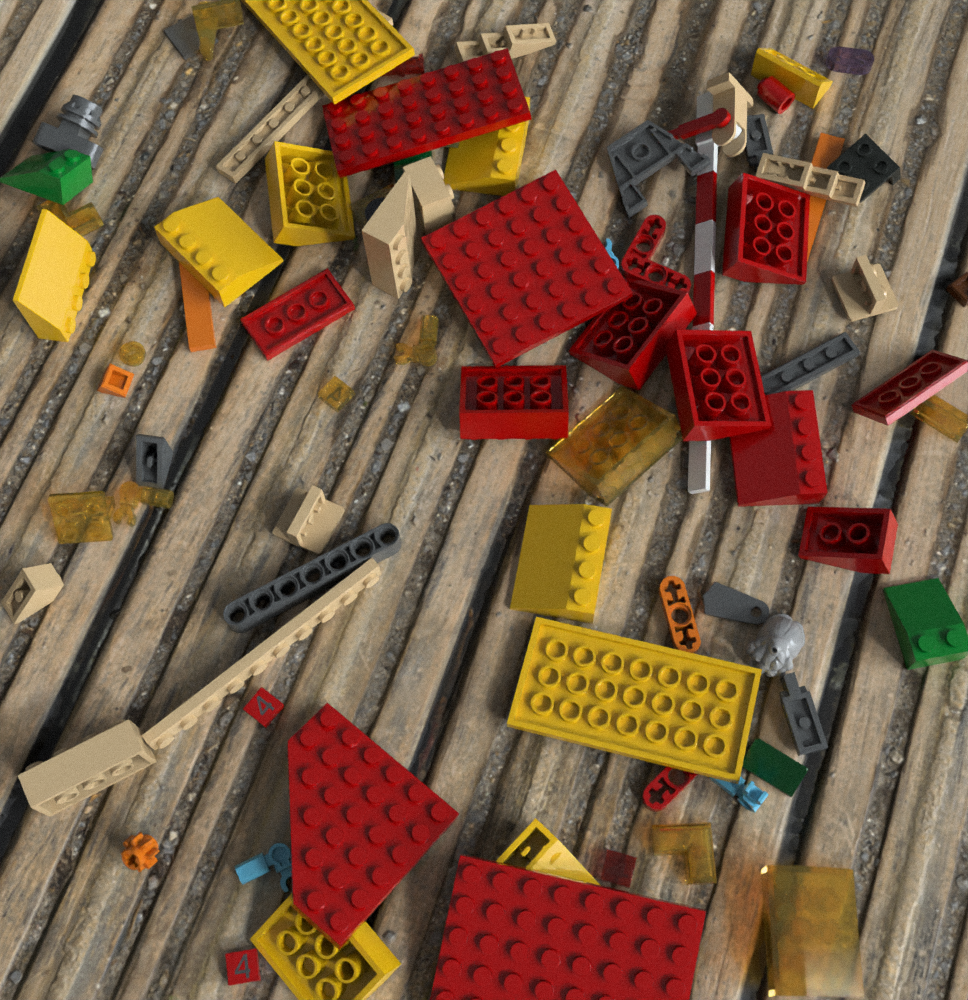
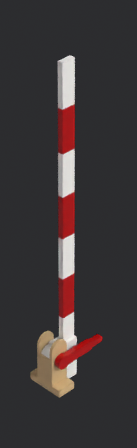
M730 72L707 80V90L709 92L697 96L696 119L681 124L676 129L667 131L676 140H684L696 135L698 153L701 155L705 154L710 158V164L697 173L693 305L697 315L693 319L692 330H714L718 147L723 146V152L729 157H735L744 150L747 142V109L753 107V98ZM689 441L688 492L691 494L710 491L711 441Z

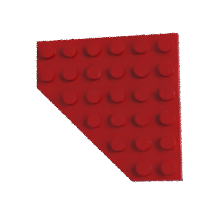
M326 703L287 742L292 908L336 948L340 949L456 821L459 813L330 704Z

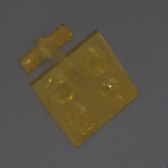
M240 0L205 1L191 6L200 40L199 50L206 61H211L214 57L213 52L217 29L244 24Z

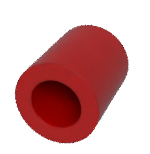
M774 76L763 78L757 85V96L778 114L786 111L796 96L795 93Z

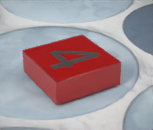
M261 687L243 710L267 728L284 708V704Z
M254 948L225 954L228 986L261 981L258 949Z

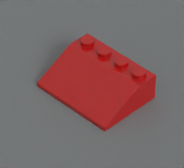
M743 172L728 187L722 275L743 282L804 285L807 276L810 194Z
M626 277L625 281L633 292L632 297L595 316L570 348L569 353L616 383L640 390L666 356L665 346L676 329L685 330L697 315V312L688 292Z
M676 329L665 347L683 441H711L770 429L771 421L752 332Z
M566 365L499 366L497 368L494 366H461L460 439L530 440L568 438L569 407Z
M813 390L784 391L765 395L771 421L770 429L729 437L738 507L819 504L828 492Z

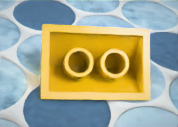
M758 48L756 51L751 75L759 80L774 76L795 93V100L812 109L833 83L832 80L772 48Z

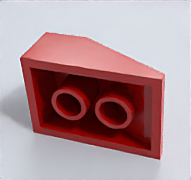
M808 507L798 556L801 559L860 573L890 574L898 523L891 509Z

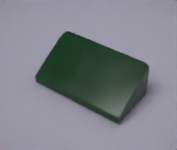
M755 738L744 757L742 766L743 769L789 797L793 796L809 770L804 765L759 738Z

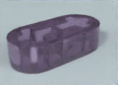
M848 47L832 48L826 59V66L831 71L855 75L868 74L874 63V56L870 51Z

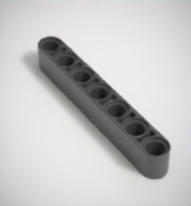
M391 523L381 524L230 602L224 609V620L232 631L236 633L247 632L337 585L369 559L373 558L376 563H379L399 552L402 544L398 528ZM385 536L395 537L391 543L382 542ZM360 549H370L369 554L366 556L357 555ZM337 561L346 562L341 569L332 568ZM312 574L321 575L316 582H308V578ZM290 586L295 587L294 593L288 596L283 595L284 589ZM265 599L270 600L266 608H258L259 602ZM237 613H245L241 621H232Z

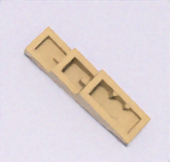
M549 23L506 25L503 32L481 34L478 41L456 42L454 50L459 63L508 48L511 59L555 45L556 39Z
M766 153L762 154L755 175L756 177L810 194V196L858 207L865 186L863 179L839 175L838 171L815 167L810 162Z

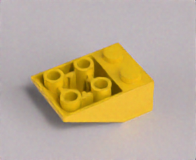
M536 818L496 860V862L600 885L568 849Z

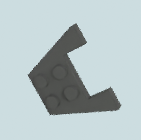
M649 120L607 146V152L628 218L648 206L647 200L635 186L675 159L680 161L691 176H694L710 164L708 156L694 151L692 146L676 140L671 133Z

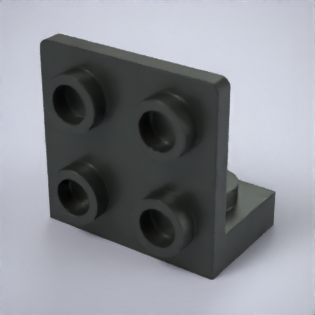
M866 133L827 167L829 170L838 171L839 175L865 181L860 203L887 180L894 185L901 179L900 167Z

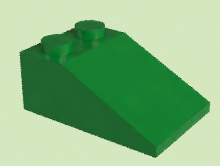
M71 149L33 155L0 178V183L64 205L93 183L91 158L77 150Z
M939 578L883 588L907 670L963 660L968 655V635L964 622Z

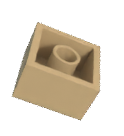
M430 156L404 166L403 173L405 171L410 173L415 214L425 235L452 223V214L455 213L452 202L454 194L449 184L445 185L443 181L444 174L440 165H435Z

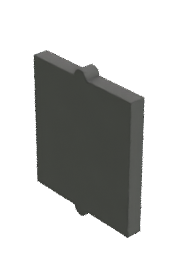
M197 12L183 20L179 19L178 23L164 30V33L184 60L199 52L203 53L205 49L218 43L216 36Z

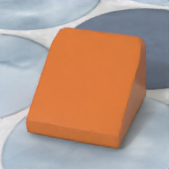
M109 364L103 373L97 391L125 398L134 374Z

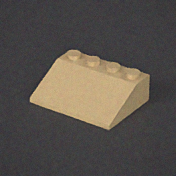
M407 171L403 173L362 229L372 285L399 299L403 292H407L412 285L418 232L410 173Z

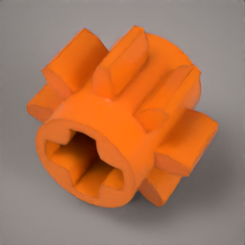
M139 832L136 836L131 835L122 843L126 848L121 852L122 861L129 869L138 870V872L145 868L149 870L158 861L155 857L160 852L158 843L151 835H143L142 832Z

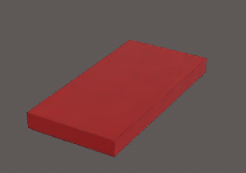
M326 268L242 317L240 321L266 360L269 361L355 310V306L329 269Z
M932 349L851 405L853 411L856 414L889 426L968 372V360Z

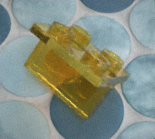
M103 491L49 495L48 502L60 544L113 540L114 534L110 518L116 506L114 496L105 497Z

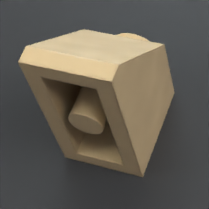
M51 563L22 568L1 603L13 624H17L53 602L64 584Z

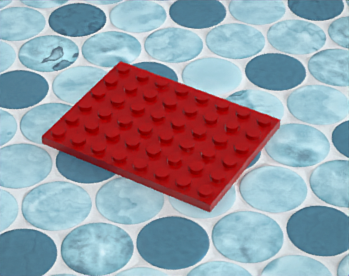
M461 854L430 1000H689L706 910Z

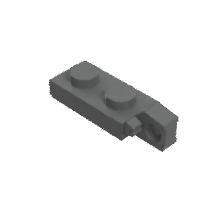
M764 114L747 116V142L744 150L749 166H755V173L757 172L762 154L773 155Z
M795 672L783 675L780 680L784 691L779 693L780 703L797 755L802 756L827 749L828 744L810 691H807L805 686L799 687Z

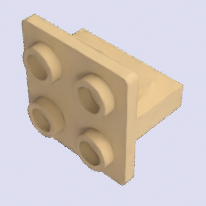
M867 255L856 257L851 271L834 275L831 279L850 322L896 310L899 306L881 265L870 264Z
M312 485L309 492L296 488L272 533L277 538L321 556L345 512L344 507L326 500L322 489Z

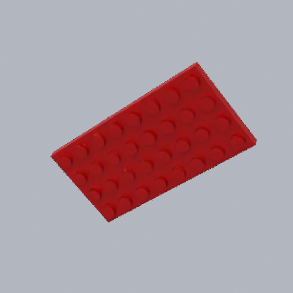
M508 48L458 64L449 65L432 72H426L387 86L378 87L371 91L355 94L335 105L333 102L322 105L339 178L532 119Z

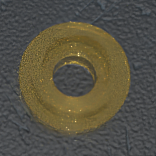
M136 341L125 343L119 351L121 361L131 367L141 365L146 356L144 346ZM135 351L134 354L128 355L130 352Z

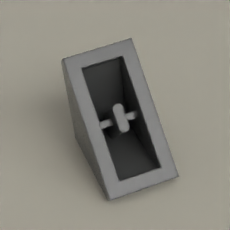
M144 434L136 435L137 486L164 488L173 456V451L164 437Z

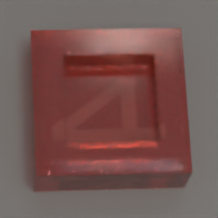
M607 849L600 880L630 888L637 857Z

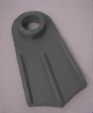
M714 582L711 588L703 595L705 615L753 625H760L768 619L769 608L766 603L718 582ZM752 609H758L761 612V615L759 617H754L751 615L750 611Z

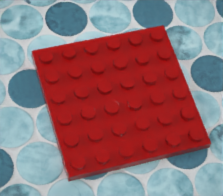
M557 170L421 238L423 246L495 368L624 302L633 295L632 290Z

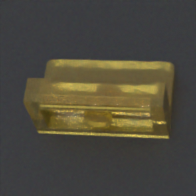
M936 395L931 396L915 407L911 413L917 419L957 443L968 429V415Z

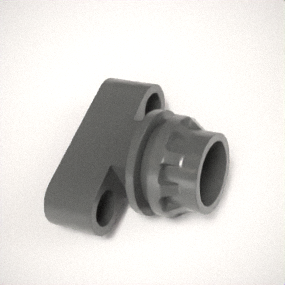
M72 95L71 100L63 104L61 108L64 114L58 113L56 116L61 121L59 128L41 122L32 143L48 152L66 149L77 150L82 154L90 156L92 170H95L104 149L89 141V137L97 138L98 132L94 129L99 130L102 125L100 116L103 110L95 103L81 96Z

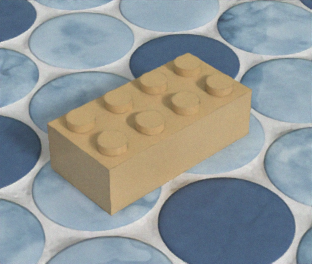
M124 719L118 720L110 724L108 730L100 734H90L84 737L80 744L72 748L66 747L58 750L53 754V758L27 766L26 771L19 774L18 778L30 808L51 817L156 763L157 760L151 747L142 737L144 731L129 719L126 721Z

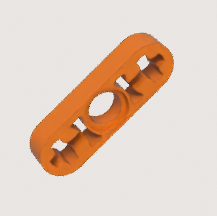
M668 576L660 584L659 596L674 649L696 654L701 640L685 584L679 577ZM669 584H672L673 588L679 589L675 596L677 602L672 604L671 592H665ZM678 609L683 610L687 614V620L684 623H677L672 619L671 613ZM688 627L691 629L686 631L688 641H694L691 649H687L685 645H680L683 641L682 630Z

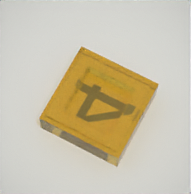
M334 376L317 394L318 398L338 413L355 396V391L338 377Z

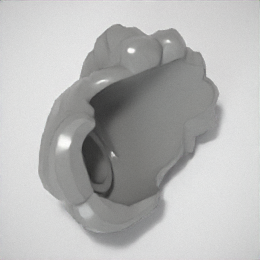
M787 614L769 617L764 621L756 640L751 641L746 646V651L749 655L747 664L754 668L762 669L761 674L765 673L768 677H782L785 675L786 671L793 669L792 660L799 654L805 644L803 626L799 622L793 621Z

